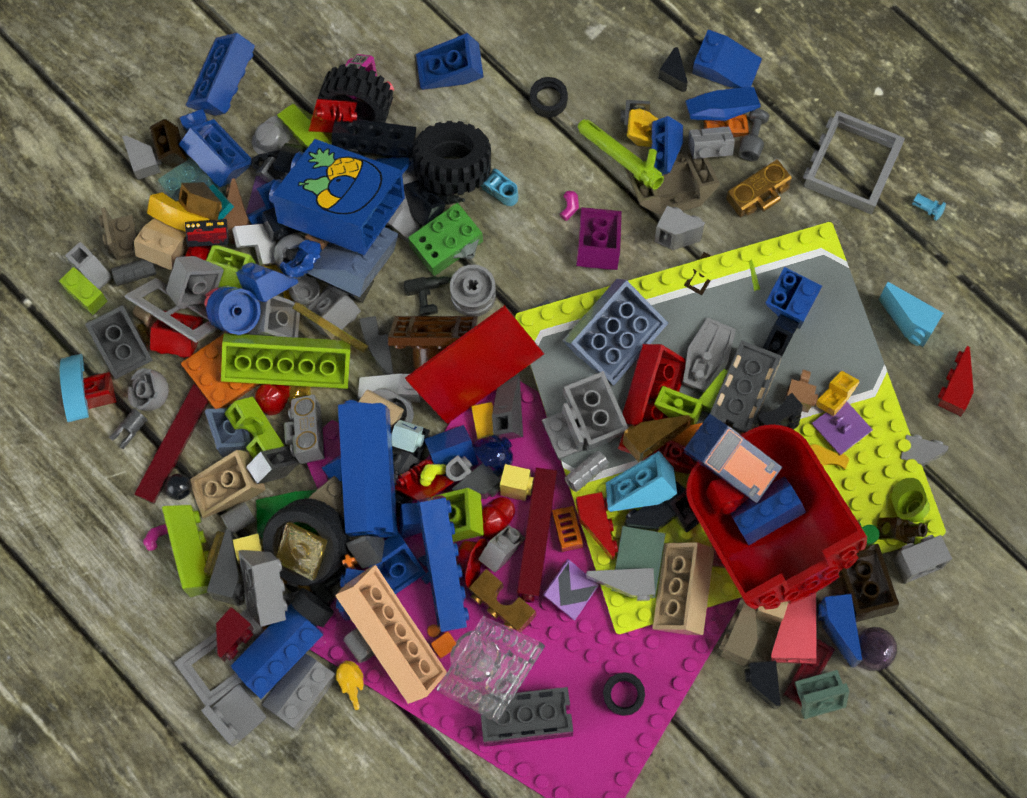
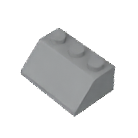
M604 371L564 387L563 395L569 408H574L577 415V426H581L585 433L584 444L587 451L607 444L628 429Z
M238 551L248 613L260 627L286 620L287 604L282 595L285 587L283 580L280 578L279 572L282 571V565L279 558H276L271 552Z
M305 653L283 676L262 705L298 731L335 682L336 675Z

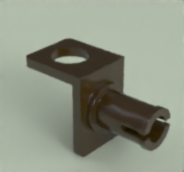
M899 517L878 518L877 529L879 530L878 540L896 539L907 544H914L915 537H925L927 535L925 523L915 524ZM889 523L890 531L884 535L882 528L884 524Z

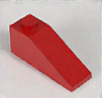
M722 479L711 481L706 491L715 514L732 513L748 499L747 496Z

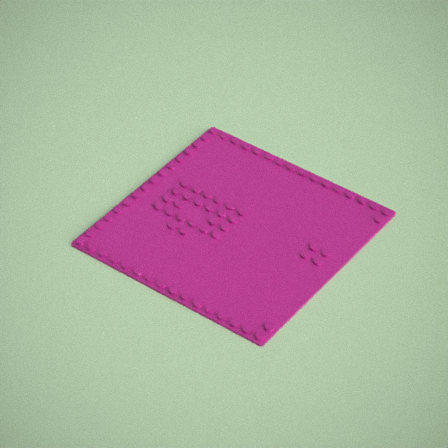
M520 381L523 437L509 440L499 438L500 445L479 449L472 407L452 420L445 431L464 425L471 438L479 465L485 461L500 479L502 478L505 464L529 469L530 477L535 476L536 467L557 470L552 510L573 506L583 548L561 552L553 514L551 513L539 601L534 600L533 603L526 602L536 611V617L520 635L515 631L511 633L503 626L505 623L499 617L497 619L493 618L486 611L488 608L483 603L478 605L470 598L472 594L466 586L465 573L462 572V577L459 578L460 586H464L466 599H464L463 606L468 609L469 620L466 621L467 627L449 631L458 647L440 659L432 648L431 643L447 631L440 632V635L435 638L428 635V627L432 624L437 625L431 584L429 582L426 585L421 580L422 577L411 583L395 595L447 671V674L427 697L409 704L375 654L368 660L358 663L343 640L346 635L357 627L352 620L345 621L339 613V609H336L337 597L330 605L334 614L324 627H319L324 632V635L309 650L336 667L343 661L356 663L363 673V683L545 798H625L730 622L741 598L707 608L703 635H684L653 629V625L618 635L614 630L600 584L575 620L548 600L543 594L567 559L584 573L596 570L570 488L565 481L566 476L561 460H558L542 423V420L547 418L540 394ZM497 389L475 405L492 402L494 407ZM479 465L470 467V469L473 471V470H475ZM454 481V483L436 495L452 492V488L460 481ZM499 491L494 497L489 496L487 499H481L482 508L493 500L504 496H501ZM532 494L531 496L527 495L526 501L505 497L510 499L515 506V514L509 525L526 537ZM570 513L558 515L559 519L571 517ZM397 517V528H398V532H399V534H400V531H399V521H398V518H399V517ZM572 521L560 523V526L571 525ZM574 529L562 531V533H571L574 532ZM422 533L404 539L417 560L425 555ZM478 536L465 540L477 542L478 540L485 538L483 536ZM576 537L565 538L564 541L576 540ZM464 540L456 541V542H453V543H456V544H457V547H458V549H459L461 543H462ZM525 540L506 564L497 572H493L483 563L481 565L479 576L487 569L503 583L504 588L497 596V601L502 605H511L518 599L517 591ZM420 563V565L422 566V568L424 569V571L427 573V572H428L427 567H426V566H423V565ZM360 564L356 567V570L366 571L369 569V567L362 569ZM626 672L633 674L641 680L644 686V703L632 715H617L609 710L604 702V686L609 678L617 673ZM620 681L612 688L611 698L617 706L629 707L637 699V689L630 682ZM568 687L570 710H566V712L572 716V737L484 747L479 697Z

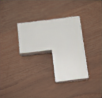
M263 224L235 226L232 228L237 248L255 247L259 265H276L274 260L276 242H272Z

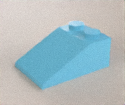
M887 282L879 298V301L903 335L908 338L910 343L916 346L924 347L944 314L890 282Z
M658 451L606 482L608 510L612 512L652 506L670 500L677 494L674 467Z

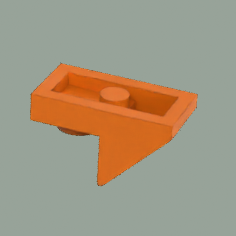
M436 624L430 625L427 629L430 637L435 638L440 635L441 631ZM449 631L431 643L432 648L440 659L458 647Z

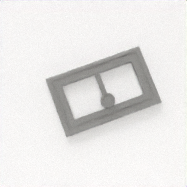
M157 278L125 295L126 299L195 343L218 330L207 318L206 309L198 304L179 305L164 312L143 299L142 297L157 289L168 295L166 292L167 284ZM188 307L207 319L208 322L192 330L170 315Z
M247 609L240 613L242 617L251 623L254 628L252 632L258 638L265 630L260 627L248 613ZM216 632L174 662L205 706L209 705L210 707L237 685L243 683L235 673L210 691L191 666L215 647L217 652ZM233 659L229 661L231 665L234 663Z

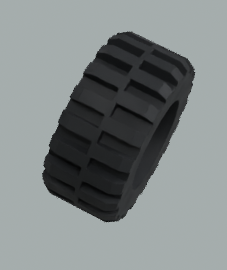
M446 121V123L438 122L435 123V126L430 125L426 127L425 131H422L413 143L414 174L417 180L430 191L434 190L437 194L446 193L449 196H452V194L463 195L464 192L470 193L474 191L475 187L479 188L489 177L491 171V144L488 137L479 128L475 129V126L472 124L467 125L462 121H458V123ZM444 157H460V158H459V159H445Z

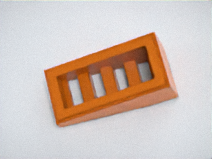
M573 506L552 510L561 552L583 548ZM570 513L571 516L561 519L558 518V515ZM572 521L571 525L560 526V523ZM574 529V532L566 534L562 533V531ZM576 537V540L564 541L565 538Z

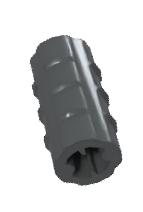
M144 259L111 268L117 286L157 274L154 263Z

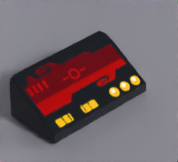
M227 219L185 222L187 247L229 244Z

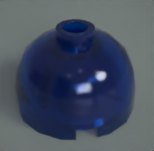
M488 434L472 444V447H474L473 451L486 467H493L495 470L492 473L498 477L502 476L505 464L512 465L513 452L510 449L513 445L505 436L501 439L497 435Z

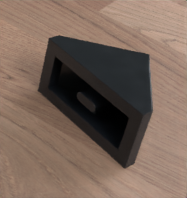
M675 47L659 69L658 79L681 92H685L688 81L679 49Z

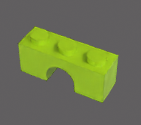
M254 397L234 401L225 412L235 430L246 429L253 435L254 439L246 447L253 459L261 451L285 447Z

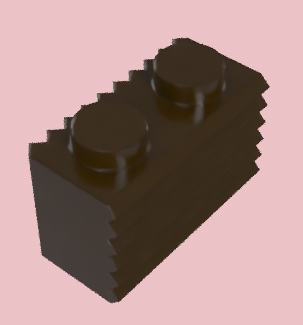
M163 119L150 126L149 129H151V136H153L152 139L155 143L156 153H158V160L170 168H175L185 163L187 159L185 151L179 145L181 136L178 126L167 119Z

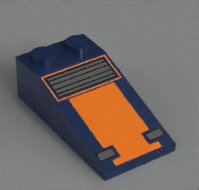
M711 414L707 416L684 449L685 454L755 503L760 500L782 469V466Z

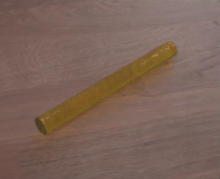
M297 301L293 305L292 309L362 353L366 351L368 347L366 344Z

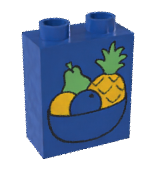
M317 139L313 140L305 152L299 151L296 153L291 163V171L284 180L277 179L269 193V200L271 203H274L278 223L362 255L366 254L405 199L402 170Z

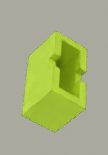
M75 267L59 280L63 288L92 315L108 302L104 294Z

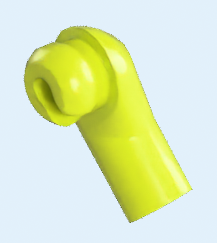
M427 464L420 474L421 485L429 486L436 475H444L446 473V465Z

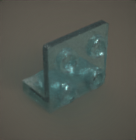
M191 158L158 179L169 197L175 201L179 199L181 183L204 182L208 187L212 185L207 174H203Z

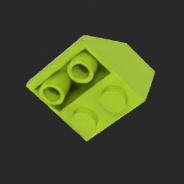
M219 245L212 246L206 260L224 269L219 288L232 286L242 289L236 272L241 270L242 266L247 263L256 264L251 255Z

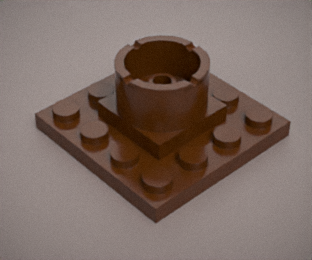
M395 316L388 336V346H393L396 349H404L406 346H411L413 348V364L418 369L477 326L478 316Z

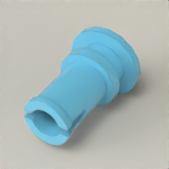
M919 193L914 199L915 202L912 203V205L928 212V215H934L935 221L942 216L946 207L945 202L940 205L937 200L932 201Z

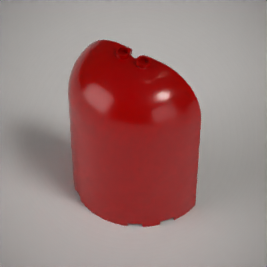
M763 425L739 435L782 466V469L772 483L785 476L802 502L806 513L748 545L731 514H715L707 497L706 491L711 481L721 478L697 462L688 477L686 491L691 509L747 606L753 609L763 606L765 610L778 608L785 601H788L789 604L800 601L831 584L840 577L838 573L843 568H850L858 560L857 553L859 550L865 549L867 536L807 440L800 433L789 427Z

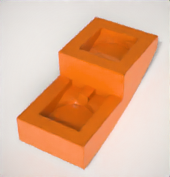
M739 115L726 121H703L704 129L729 126L733 137L749 134L747 115Z

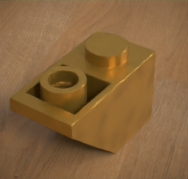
M204 182L181 183L178 202L187 212L211 220H218L219 212L222 209L221 201Z

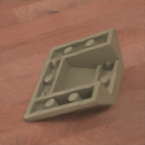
M690 150L678 153L670 173L662 175L664 181L656 190L647 188L643 182L634 178V174L624 167L639 204L661 216L667 206L677 207L682 211L702 206L719 186V180L707 158L693 159Z

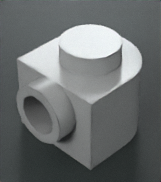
M457 455L447 464L446 475L453 481L463 480L472 472L470 467L473 465L466 456L461 458Z

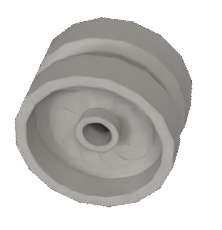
M466 265L459 268L453 274L450 281L451 301L455 309L465 316L478 317L491 310L496 301L495 280L492 273L479 265Z

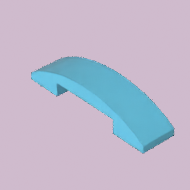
M82 354L61 358L60 384L67 422L89 417L88 403L84 392V363Z

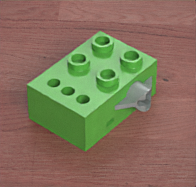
M456 203L409 236L408 240L410 248L430 273L436 276L460 258L473 259L477 246L483 242V234L459 203Z

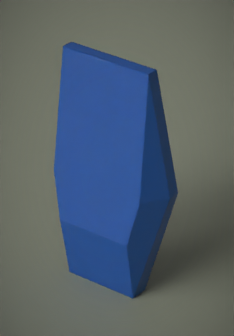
M754 86L716 90L686 100V107L691 120L726 121L761 107Z

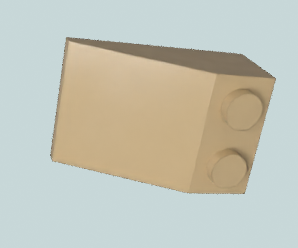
M154 218L142 228L135 238V256L172 270L176 257H182L188 248L186 232Z
M236 450L190 479L192 491L202 518L246 502L266 490L263 483H256L246 468L253 460L249 452Z

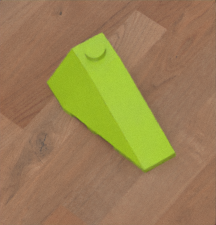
M292 103L277 114L281 122L306 149L314 139L332 145V133L309 131L312 115Z

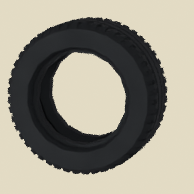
M304 498L286 505L268 520L264 528L262 544L265 552H271L276 558H279L282 565V571L279 573L282 579L298 586H313L325 581L343 565L342 560L346 559L345 555L350 551L346 544L350 542V536L345 534V521L334 508L320 500ZM292 523L308 524L318 532L324 545L321 561L312 562L305 560L295 552L289 539Z

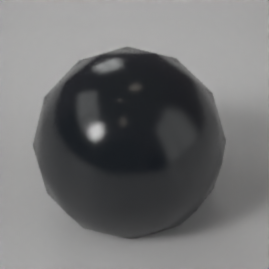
M183 474L172 475L165 484L167 495L171 499L178 501L186 498L192 491L191 480Z

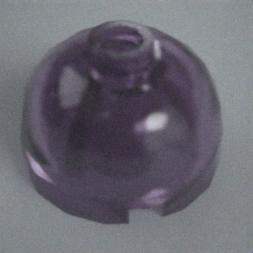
M869 627L858 634L862 661L859 665L868 671H880L887 669L894 662L897 655V643L894 636L888 630L881 627Z

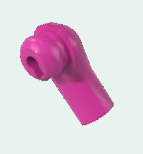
M566 191L564 194L567 207L560 213V216L565 221H568L579 209L578 195L575 191Z
M166 523L151 528L145 536L143 544L148 551L155 550L157 548V539L168 534Z

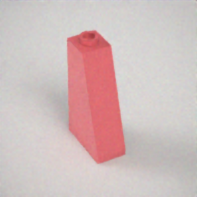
M816 593L795 603H788L771 653L772 661H776V663L816 664Z

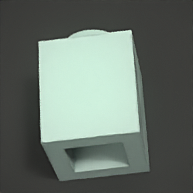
M399 420L393 428L392 446L414 452L423 444L425 435H422L423 427Z

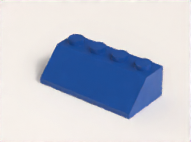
M238 33L215 38L186 106L195 110L203 109L204 113L213 116L225 114L230 109V102L238 90L240 79L245 75L247 63L253 57L252 52L255 45Z
M292 604L287 607L285 612L286 620L270 624L230 666L245 685L260 699L324 635V632L317 625L303 617Z

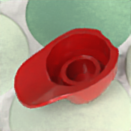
M262 384L256 392L255 400L263 413H266L268 416L279 414L288 401L292 386Z
M499 497L482 508L484 533L482 536L485 539L494 538L510 524L515 514V506L510 499Z

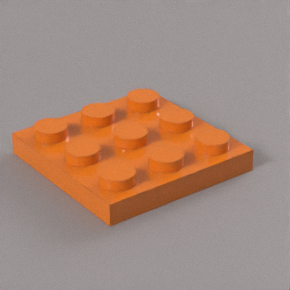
M224 334L180 363L214 409L226 408L259 385L257 383L221 381L222 341Z

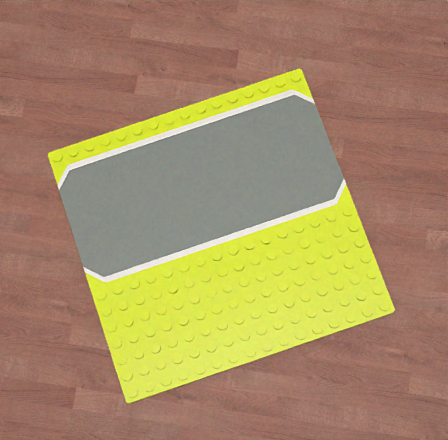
M823 223L628 280L668 322L667 326L651 344H662L686 359L689 345L707 318L736 329L728 364L724 368L726 370H729L741 340L763 348L778 319V316L765 302L784 267L822 285L801 328L796 329L781 358L780 365L758 416L763 412L773 411L783 404L791 380L799 381L802 370L811 372L808 384L817 386L815 394H818V399L829 389V383L841 371L860 380L847 402L873 431L843 453L850 459L845 470L840 466L832 464L823 466L862 527L874 525L877 528L878 518L898 517L891 499L893 488L903 479H918L923 485L930 504L929 513L924 518V523L927 526V535L925 537L929 535L934 537L945 535L946 529L922 465L918 464L914 459L907 461L901 459L902 452H907L911 448V443L906 439V435L911 436L833 223ZM751 260L753 261L760 290L754 291L749 265ZM693 277L690 285L701 290L706 280H710L702 296L685 287V282ZM610 286L522 311L515 316L517 321L544 352V355L531 363L530 366L547 418L562 412L563 404L567 403L563 395L565 386L597 374L562 340ZM638 359L614 386L609 383L622 413ZM681 384L679 391L696 399H699L703 392ZM816 405L815 407L811 406L808 413L802 411L800 424L794 430L800 433L809 445L816 444L837 453L812 425L816 419L826 412L816 407ZM702 411L697 424L703 423L709 413ZM757 419L755 421L753 428L759 427ZM622 435L607 444L587 451L585 444H583L582 451L560 459L565 476L596 451L601 452L609 462L608 467L578 492H574L570 488L576 510V497L602 492L603 498H607L606 482L640 463L632 454L618 449ZM674 471L675 480L686 489L690 474ZM642 507L612 512L606 511L607 518L612 519L614 531L610 533L612 540H616L618 549L622 526H625L624 523L627 519L625 516L633 509L638 511ZM673 519L658 531L666 533L664 543L698 542L712 547L700 523L686 533L678 522ZM889 523L884 524L882 532L885 535L890 531ZM581 524L595 570H615L618 553H615V559L611 560ZM915 537L914 545L920 543L921 539L925 537ZM896 539L877 540L873 544H879L882 554L901 549V547L907 545V543ZM661 565L655 599L650 598V601H637V598H631L622 593L611 591L612 589L600 584L616 634L620 635L653 625ZM712 567L707 608L741 598L742 596L726 568Z

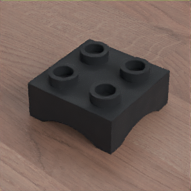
M791 393L786 396L785 401L780 407L770 412H763L757 417L759 426L782 425L794 430L800 424L803 405Z

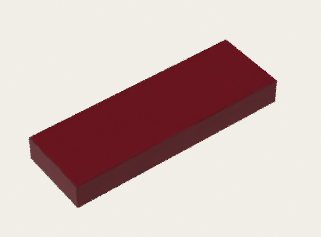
M816 638V664L801 663L784 696L802 706L795 682L822 674L835 649Z

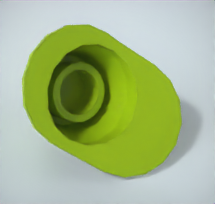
M915 478L901 480L895 485L891 494L897 516L909 522L919 521L924 523V518L930 510V504L923 485Z

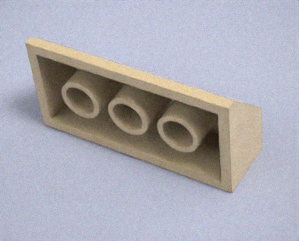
M698 542L664 543L653 622L654 630L684 635H703L714 548Z

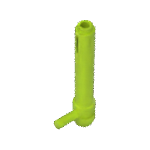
M583 119L578 124L579 133L633 173L634 178L643 182L649 189L656 190L662 185L664 181L662 172L654 167L657 154L655 149H650L647 161H642L590 120Z

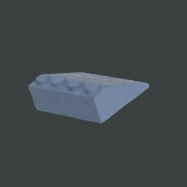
M384 227L365 255L329 243L321 251V258L316 260V263L313 264L314 268L308 271V274L361 297L393 254L399 233Z
M616 279L562 341L597 373L604 371L608 382L614 386L639 358L643 344H651L667 326L668 322L627 280Z

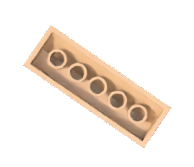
M373 565L348 582L335 596L409 704L427 697L447 674V671L377 566Z

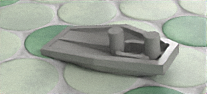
M706 319L688 347L682 384L703 393L728 364L736 329L713 319Z

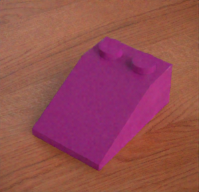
M581 207L576 266L618 270L622 211Z

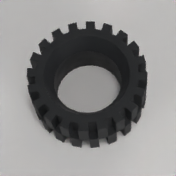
M345 64L340 65L339 68L335 66L331 71L327 72L317 99L357 102L355 108L357 119L386 122L393 101V90L390 89L388 82L383 83L385 78L381 75L375 76L376 72L373 70L370 72L365 71L366 67L360 66L359 69L355 68L354 64H349L348 68H346ZM347 95L358 97L365 102L354 100Z

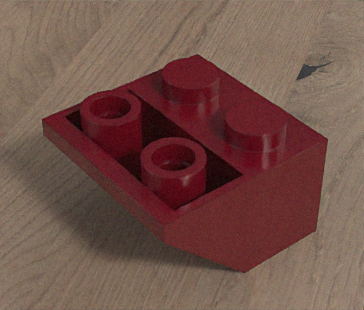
M232 607L216 623L217 655L224 663L227 659L231 661L239 652L237 648L241 643L246 644L254 635L252 633L254 628L251 623Z

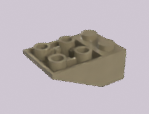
M741 597L736 610L740 611L739 615L734 614L728 627L731 633L725 634L719 649L722 650L721 657L745 667L755 648L758 637L755 609L747 606Z

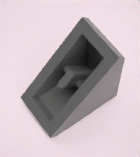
M363 536L346 543L362 569L382 562L383 538Z

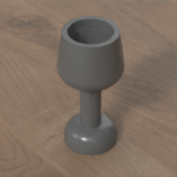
M762 109L750 111L749 118L753 122L751 133L743 136L740 140L739 156L747 161H757L764 148V142L758 135L761 124H765L769 120L770 115Z

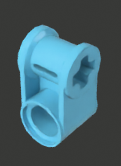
M494 168L491 171L492 174L481 187L504 205H515L519 198L517 185ZM506 192H513L512 195H505Z

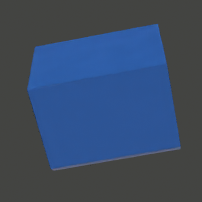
M464 425L424 439L434 464H445L447 466L451 460L459 455L461 458L466 456L473 466L479 465L471 438Z

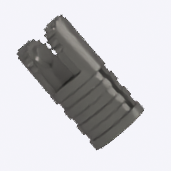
M134 408L109 436L113 441L120 435L123 429L128 431L129 435L120 444L122 449L129 444L136 435V432L148 421L145 416Z

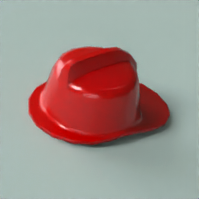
M483 538L477 542L464 540L458 549L459 556H456L457 565L460 564L462 572L465 573V583L468 589L479 576L482 562L478 559L487 546V541Z

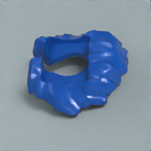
M310 240L301 242L295 258L287 263L282 262L280 264L281 271L291 278L304 276V274L314 268L313 264L316 263V260L321 258L320 253L322 250L320 243Z

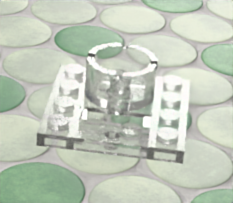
M483 616L475 630L463 634L456 641V645L453 646L450 653L451 667L436 690L442 695L497 723L545 645L534 638Z

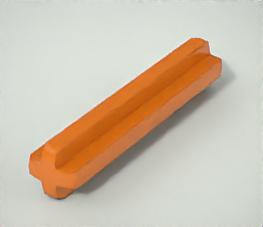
M346 554V559L342 560L346 568L356 569L359 566L355 557H351L349 554Z

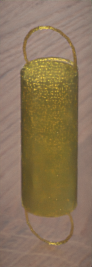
M143 322L137 328L146 346H149L150 334Z

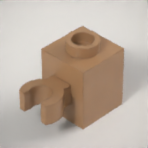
M802 370L799 381L791 380L786 396L793 393L803 405L802 411L808 413L811 406L815 407L818 394H815L817 386L808 384L811 372Z

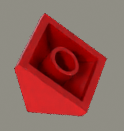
M110 372L83 378L88 409L116 403Z

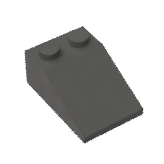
M125 303L85 323L114 379L153 361Z
M226 529L207 592L214 600L239 606L240 601H244L245 594L241 566L237 561L233 540L237 538L230 529Z

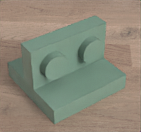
M838 670L795 682V687L802 704L801 713L804 719L843 709L847 706L849 688L847 683H842Z

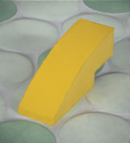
M163 192L150 195L147 214L178 230L186 232L185 222L210 220L187 212L178 201L173 200Z

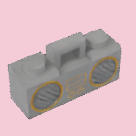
M315 395L292 399L291 408L288 409L291 421L284 423L285 444L290 445L292 456L296 457L300 464L325 459L321 404Z

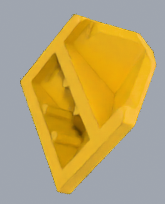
M640 108L630 110L627 137L637 146L652 147V122L658 120V118Z

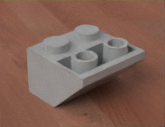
M667 206L656 227L654 242L671 250L700 242L705 222L695 215L690 216L683 213L677 207Z

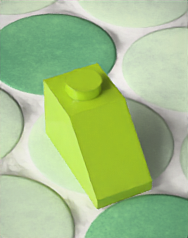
M662 386L654 406L669 418L689 415L691 417L690 425L697 424L702 413L703 401Z

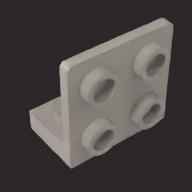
M568 403L563 404L562 412L542 420L558 460L582 451L583 444L585 443L584 439L586 438L582 427L577 426V415L574 408H569Z
M237 685L213 707L207 705L201 710L232 747L237 745L267 718L240 685Z

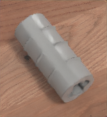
M596 451L565 477V481L574 492H578L608 467L609 462L601 452Z

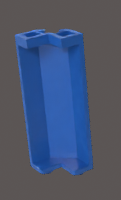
M356 400L345 401L344 404L338 405L345 534L350 537L373 535L374 537L385 538L398 536L390 410L383 403L371 404L357 402Z

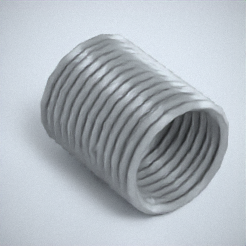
M245 502L221 515L226 527L233 534L256 521Z
M358 628L351 631L344 638L343 641L358 663H362L374 655V652Z

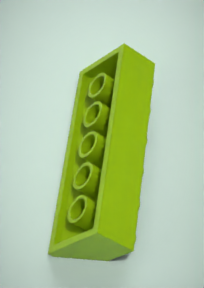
M224 333L221 381L348 389L351 341Z

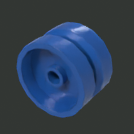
M224 286L215 290L209 297L206 306L207 318L215 328L237 335L251 331L258 323L261 313L260 303L253 293L249 290L232 286Z

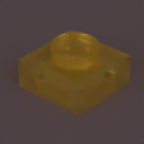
M289 385L290 404L292 399L311 395L309 386Z

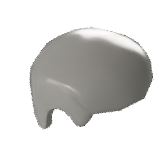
M304 274V276L296 278L299 283L290 287L288 291L294 301L306 305L313 303L318 298L320 286L315 277Z

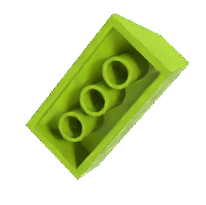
M192 505L163 506L162 510L182 589L190 598L208 593L207 589L213 573L209 567L212 559L209 550L205 551L204 543L207 540L204 530L200 531L198 523L202 522L199 511H195Z

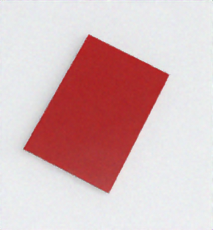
M504 305L413 371L405 379L448 424L543 356L544 352Z

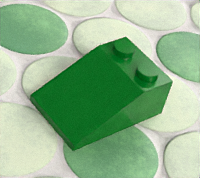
M317 490L295 491L257 499V534L263 538L264 528L268 520L276 512L295 500L308 499ZM296 522L292 523L290 527V540L321 538L318 532L308 524Z

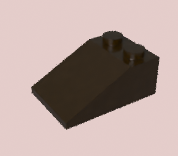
M879 544L867 546L864 550H859L857 553L858 560L850 568H843L840 571L845 595H852L856 622L895 613L899 606Z

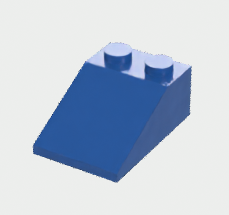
M707 30L694 61L692 74L733 89L751 87L762 58L728 36Z
M468 33L416 54L419 82L422 90L464 85L484 77L479 43Z
M852 595L824 597L819 604V608H816L817 620L821 621L823 629L851 668L856 667L862 661Z

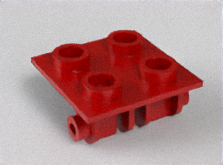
M317 99L309 131L332 133L335 117L339 122L341 117L342 121H356L357 113L355 108L357 102Z
M424 459L421 463L417 464L418 466L415 465L412 469L398 476L395 489L417 501L436 495L454 483V481L443 475H436L434 480L431 481V485H421L420 474L427 464H434L431 459Z

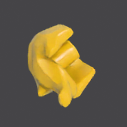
M343 661L336 668L335 680L338 681L342 693L349 695L354 709L358 710L357 687L359 690H363V673L356 663Z

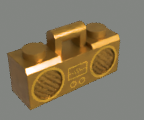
M776 159L730 189L726 200L740 218L746 214L748 216L754 213L757 205L764 212L781 201L778 193L783 194L790 188L792 177L779 160ZM771 196V198L763 202L764 199Z

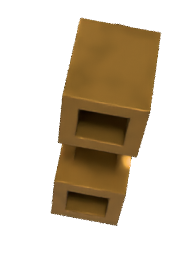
M486 569L470 586L469 590L472 594L470 598L478 605L483 603L488 608L486 611L493 618L497 619L499 617L505 622L503 626L511 633L515 631L520 635L536 617V611L520 597L511 605L500 604L497 601V596L504 588L503 583Z

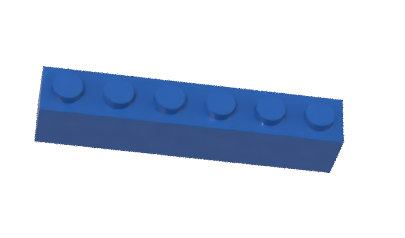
M443 495L417 500L438 629L441 632L465 628L467 627L466 621L469 620V613L467 607L464 608L462 599H466L464 586H460L459 578L462 577V570L460 564L457 565L455 556H459L457 544L453 543L452 535L455 534L453 521H449L448 513L452 512L450 501L446 500V497Z

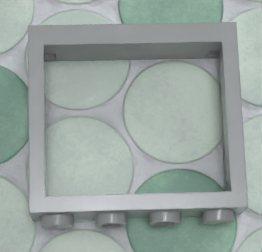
M837 111L834 118L830 117L827 122V134L822 133L818 143L821 145L819 151L815 150L810 160L814 162L812 167H807L803 176L806 179L804 187L872 215L905 138ZM837 127L891 148L869 200L814 178Z

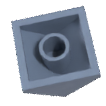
M228 408L206 409L205 414L217 450L222 457L228 456L236 450L242 451L247 449L246 447L251 442L249 432L246 429L235 430L225 415Z

